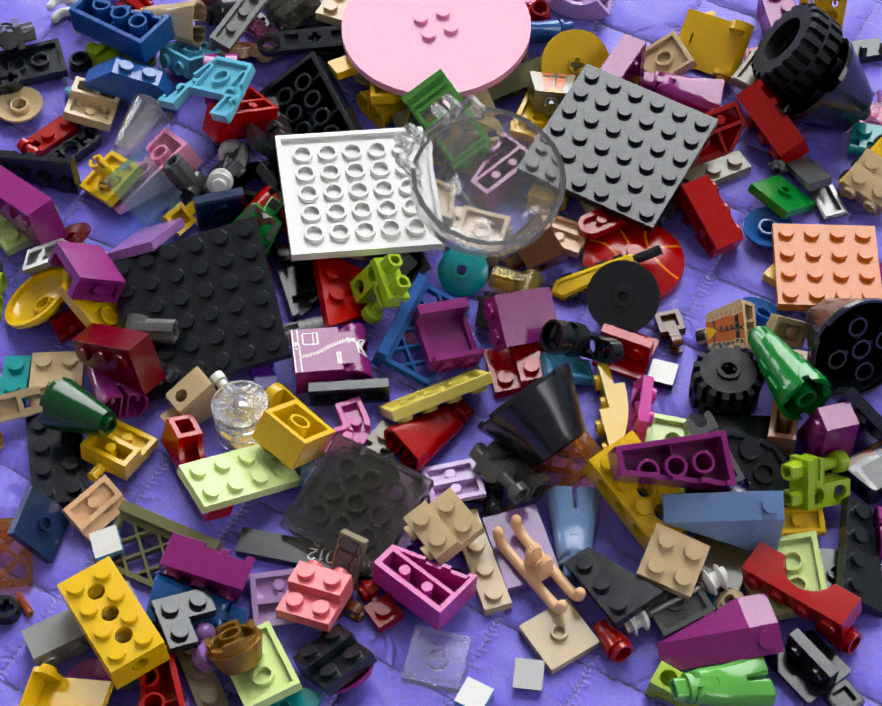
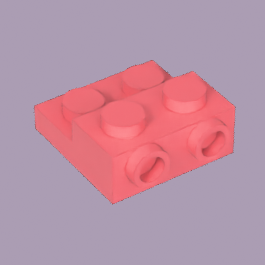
M309 560L308 563L299 561L287 580L288 590L275 609L276 616L330 632L354 591L352 575L342 567H336L334 570L325 568L316 560Z

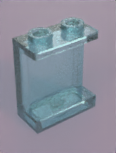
M144 147L135 152L105 177L103 181L142 226L147 223L151 226L162 217L159 214L166 207L170 210L181 201L178 197L182 192L177 190L149 157L150 154Z

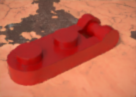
M61 115L29 138L20 139L17 143V149L23 154L34 152L38 157H43L80 131V124L62 119L63 115Z
M596 209L580 217L577 231L581 237L593 240L628 226L630 223Z

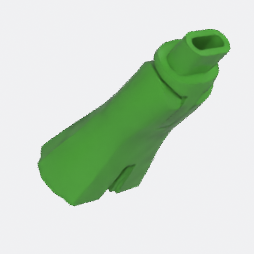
M763 656L698 668L683 673L680 678H671L669 682L673 699L675 701H685L687 705L774 706L776 692L770 678L764 679L768 675V668Z

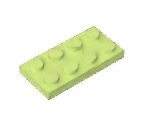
M259 444L179 465L176 472L202 514L298 487L301 481L295 469L292 470L281 464L276 456L264 450Z

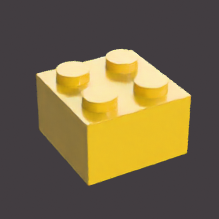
M294 399L265 410L251 437L264 450L276 456L281 464L293 470L321 458L336 431Z

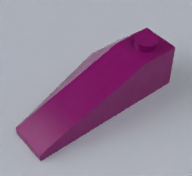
M766 593L735 598L728 602V604L657 643L660 662L663 661L677 670L784 652L779 624Z

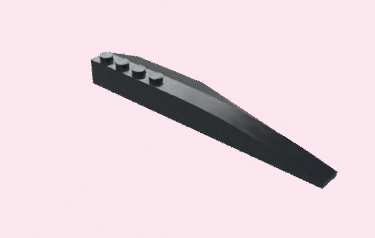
M313 51L259 92L279 107L278 116L281 114L288 120L294 134L363 130L333 73L329 70L328 64ZM424 251L408 252L418 262L406 275L411 283L416 279L418 273L423 275L431 269Z

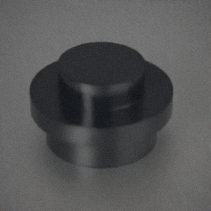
M77 51L71 54L68 65L73 72L82 73L91 68L92 60L86 52Z

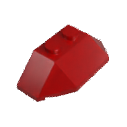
M738 100L704 113L718 119V126L692 168L733 152L747 123Z

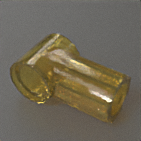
M496 265L491 271L489 286L512 293L541 288L544 278L541 273L533 269H525L523 272Z

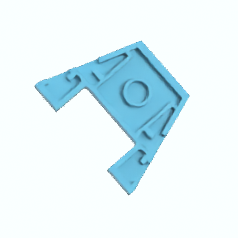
M216 56L194 72L195 77L186 84H177L175 92L168 97L165 94L162 95L158 101L161 107L177 111L192 94L220 100L209 113L213 120L230 124L256 70L252 63Z

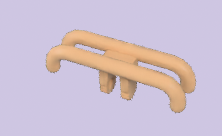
M515 514L511 517V527L518 540L527 549L524 554V561L507 542L503 528L500 526L494 527L492 531L493 539L498 549L554 613L564 614L568 605L565 600H557L542 583L549 576L570 599L575 602L584 600L586 596L585 589L574 587L553 563V559L546 555L539 543L535 542L527 533L520 515Z

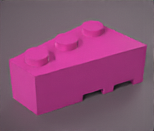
M393 544L373 562L372 581L437 631L475 595L477 575L460 573L452 570V566L445 563L441 566L426 560V556Z

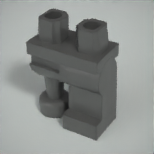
M14 18L10 19L11 23H0V46L7 50H12L11 48L18 46L19 50L25 49L26 42L37 40L31 21L19 23L18 19Z
M495 440L488 447L483 442L476 443L469 453V456L476 462L472 471L477 476L482 475L486 482H499L508 490L507 497L513 504H518L521 501L528 503L540 500L553 480L546 472L537 474L529 466L528 461Z

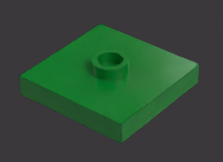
M781 175L751 183L747 190L782 219L813 210L816 202Z

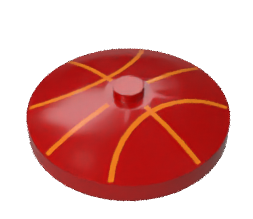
M630 224L597 239L588 240L583 251L582 268L586 266L593 267L602 260L610 261L619 254L624 256L627 254L635 255L659 245L663 254L640 264L647 268L655 277L659 286L661 301L673 293L680 284L685 261L681 246L669 232L656 226L653 233H650Z

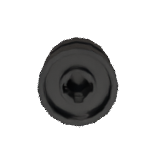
M550 319L545 322L541 329L540 344L543 350L549 354L580 357L589 348L590 332L587 326L582 323Z

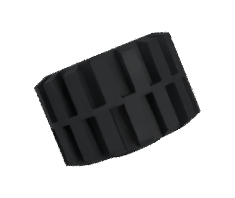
M720 344L719 349L711 346L707 348L706 353L701 352L697 356V361H694L688 394L691 397L690 403L692 407H699L698 414L710 411L712 415H751L754 412L764 378L759 370L757 361L753 360L754 354L750 351L744 353L741 351L742 347L736 345L734 348H728V344Z

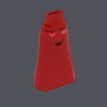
M464 399L452 404L438 406V409L433 412L421 414L410 421L401 422L384 430L385 444L396 456L403 452L400 461L403 465L407 466L411 473L420 472L467 424L468 419L474 415V412Z

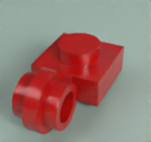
M364 579L359 582L360 585L356 587L358 595L363 602L370 601L369 604L364 606V613H366V616L379 633L404 619L402 611L388 593L377 598L376 595L380 591L372 579L368 581Z

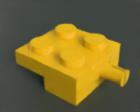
M118 419L115 430L108 436L88 435L80 444L81 459L95 465L87 473L88 479L96 482L104 472H107L127 481L158 447V439Z

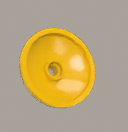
M49 267L27 279L15 291L6 306V322L14 329H28L52 318L64 303V300L55 290L70 279L69 274L61 267Z

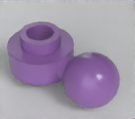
M202 622L194 628L199 645L193 649L192 659L200 671L211 673L217 667L206 656L207 649L204 640L205 638L211 639L217 633L211 623Z

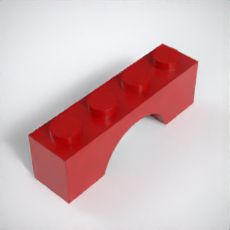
M193 414L167 418L161 441L176 469H178L179 465L204 459L203 432ZM234 505L205 514L201 513L205 522L228 517L231 515Z
M761 541L741 567L743 581L750 589L766 593L774 603L788 606L793 609L797 616L804 620H812L827 634H836L843 638L862 612L861 598L837 584L820 591H807L796 587L786 576L785 555Z

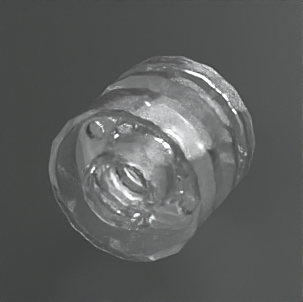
M247 380L231 381L221 386L213 395L211 401L218 440L224 448L230 451L259 444L251 436L263 412L270 409L267 393L262 386Z

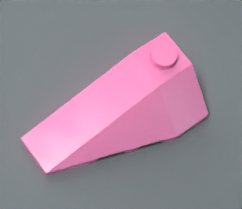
M165 127L144 149L147 154L142 161L135 162L144 172L111 208L121 215L176 185L163 167L165 160L173 154L180 153L194 171H197L198 167L203 163L202 159L187 142Z

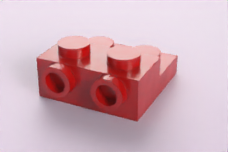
M540 342L508 347L498 352H495L494 348L483 350L487 371L491 373L494 382L491 385L495 399L515 395L541 376L544 378L540 355L544 350Z

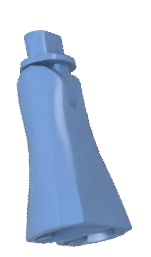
M554 486L546 492L559 568L562 569V573L569 581L576 580L566 569L565 562L587 547L593 549L596 523L602 498L599 490L595 487H577L575 500H572V487Z

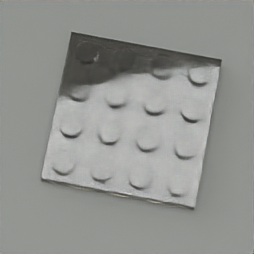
M337 433L279 524L282 529L334 555L339 533L344 528L368 539L369 543L361 570L373 575V562L392 544L397 546L405 533L403 528L407 525L403 517L424 502L434 482L432 479Z

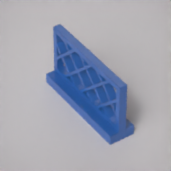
M418 273L408 291L410 299L407 302H402L370 363L379 368L384 364L418 384L429 387L437 372H431L428 379L417 372L416 366L425 365L426 361L425 358L413 361L409 350L421 349L411 317L417 305L427 304L424 298L426 292L436 297L437 302L456 298L426 282L428 277ZM414 332L418 343L407 345L403 336L404 333ZM404 352L408 363L400 364L391 358L394 353Z

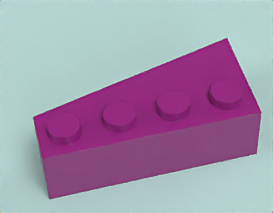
M725 430L615 446L608 452L613 481L728 492L737 486Z

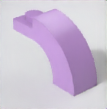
M547 0L548 5L555 12L578 20H596L610 15L612 0Z

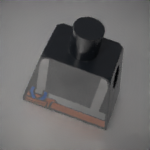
M882 439L849 458V469L845 472L837 473L838 475L850 478V490L868 505H873L882 499Z

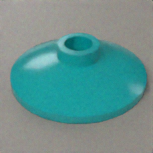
M457 246L448 250L440 259L437 270L438 279L442 287L450 294L459 297L471 296L480 291L487 281L489 272L485 257L478 250L470 246ZM460 266L466 267L464 275H459L457 272Z

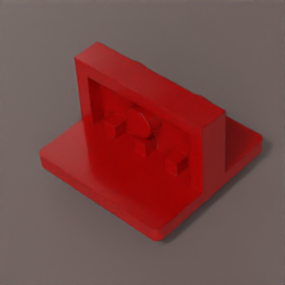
M604 323L600 334L619 340L624 348L623 359L619 363L608 364L610 372L637 381L638 378L645 375L659 345V340ZM592 360L593 366L597 367V364H600V362Z

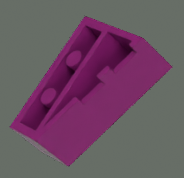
M173 532L159 563L158 570L163 571L162 575L177 581L179 578L190 582L189 586L197 589L207 586L208 590L215 592L220 597L231 602L232 600L239 601L256 558L247 556L244 561L230 556L231 550L222 548L220 552L206 546V542Z

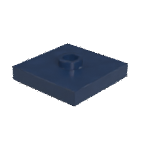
M243 187L193 197L199 231L231 224L246 207Z
M34 485L27 486L7 535L46 564L52 563L69 520L61 512L64 508Z

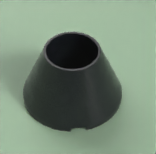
M567 362L552 370L553 373L544 378L541 376L488 415L490 419L485 422L481 421L478 424V429L536 467L582 436L586 429L572 370Z

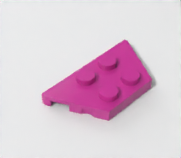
M647 375L641 376V378L632 383L627 433L633 430L641 442L645 440L647 428H651L655 412L651 411V405L654 404L657 395V389L653 388L654 377Z

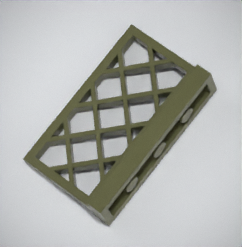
M124 499L118 508L120 514L113 524H116L119 531L124 522L132 525L135 534L121 539L122 544L125 545L137 540L140 552L127 557L125 553L121 554V559L113 561L122 576L151 589L154 581L152 573L160 570H158L159 564L149 567L146 556L162 551V554H164L173 532L206 542V546L220 552L224 548L221 541ZM150 535L157 536L160 545L144 550L141 539ZM143 558L146 569L136 573L131 572L128 562ZM180 578L178 579L179 582L185 581V580L180 579Z

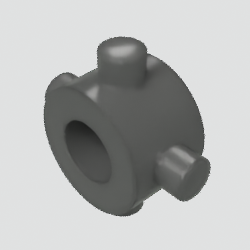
M774 159L767 163V166L770 167V173L774 175H783L784 172H788V168H785L786 163L782 160Z

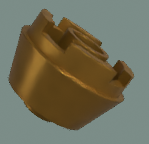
M238 619L226 622L215 628L217 634L211 639L205 638L204 640L207 649L206 656L225 675L233 676L247 672L258 665L263 657L262 631L256 627L252 619L244 624H240Z

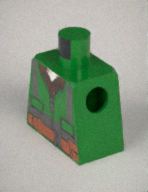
M273 196L269 198L264 207L257 202H253L232 222L234 223L253 216L256 217L267 259L285 224L276 216L284 204Z

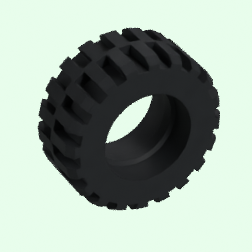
M800 3V5L793 6L790 11L783 13L782 17L773 23V26L764 34V38L760 40L751 64L753 75L757 80L761 79L767 88L781 98L798 97V94H804L808 88H812L826 74V70L834 63L835 56H838L839 46L842 45L843 32L840 24L813 3Z

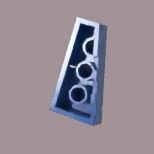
M78 0L69 8L74 30L144 64L175 37L171 15L162 14V16L153 15V11L144 9L140 12L132 10L131 6L124 4L122 6H114L111 4V1Z

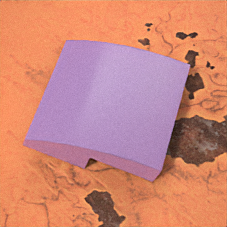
M469 458L424 467L421 470V476L429 503L450 487L462 502L486 497L481 475L477 476L472 471L476 462Z
M295 568L249 574L253 621L256 626L270 621L272 627L298 624L278 618L275 610L288 590L287 580Z

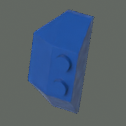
M118 55L88 70L83 87L176 115V110L161 107L158 101L162 95L165 94L168 97L176 91L165 69Z

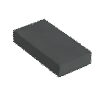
M808 156L786 163L788 173L809 192L832 185V177Z

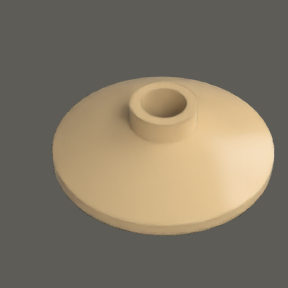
M23 87L16 93L0 95V118L6 122H27L35 118L43 108L41 94L30 87Z

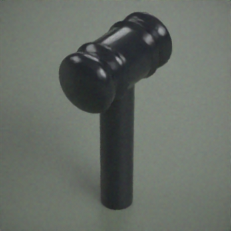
M486 482V497L463 502L482 503L484 506L483 513L486 516L502 513L504 486L499 482Z

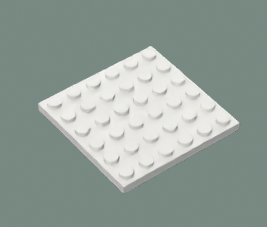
M423 126L275 136L291 261L445 250L446 243Z

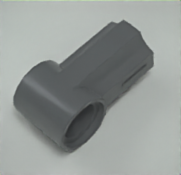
M180 153L173 154L163 163L164 170L178 185V195L180 198L190 202L193 197L202 195L207 179L205 175L194 171Z
M136 313L127 316L125 329L150 333L153 343L175 344L176 340H178L179 329L176 319H152L146 315Z

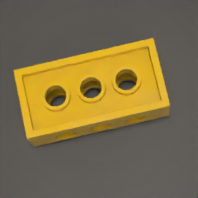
M631 430L590 458L583 472L645 551L657 522L684 535L689 532L663 524V520L655 515L658 514L663 518L662 494H682L678 487L613 481L608 452L615 446L641 443V440ZM638 492L643 493L646 497L640 496Z
M110 556L57 585L64 604L117 690L170 659L164 640Z

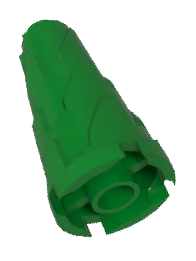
M767 326L754 327L749 333L748 343L759 365V370L766 380L780 411L789 420H802L803 418L800 414L805 412L810 417L817 408L823 407L832 393L828 386L832 387L824 375L813 368L798 352L793 351L789 345L783 342Z

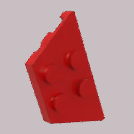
M342 258L313 259L312 265L324 328L334 327L339 324L344 326L352 323L353 320H362L361 311L368 303H356L349 284L362 269ZM359 287L361 294L364 290V287Z

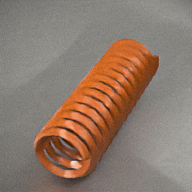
M16 592L14 597L19 601L21 609L28 618L31 617L30 615L34 614V611L22 593Z

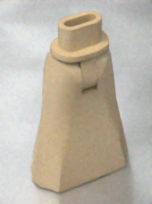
M201 0L152 5L136 10L140 12L144 9L153 11V15L162 16V14L171 15L175 34L172 40L199 47L206 40V26L193 25V21L206 22L207 6Z

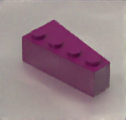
M0 165V214L36 246L60 238L66 239L68 234L52 198Z

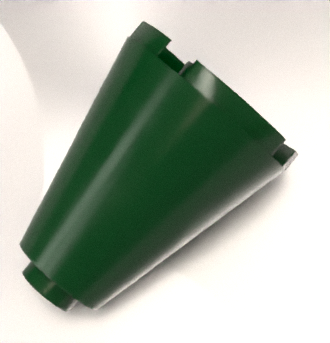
M62 377L63 380L61 381L54 380L44 391L39 406L43 407L42 415L38 414L41 425L49 430L106 437L115 430L117 426L115 412L72 379Z

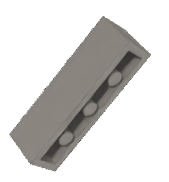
M126 581V583H127L128 586L130 587L131 591L133 592V594H134L135 597L137 598V596H136V594H135L133 588L131 587L129 581ZM68 609L21 631L36 666L46 663L56 667L61 661L72 656H79L91 647Z

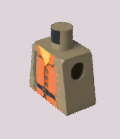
M530 71L528 96L532 110L552 116L575 82V75Z

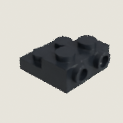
M339 623L332 627L330 632L322 631L320 637L311 644L301 646L297 654L292 657L300 674L330 697L377 662L373 652L358 643L354 634Z

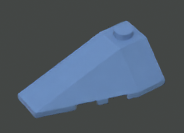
M783 491L662 494L663 524L694 534L697 533L722 543L731 544L746 551H754L760 541L778 550L785 521Z

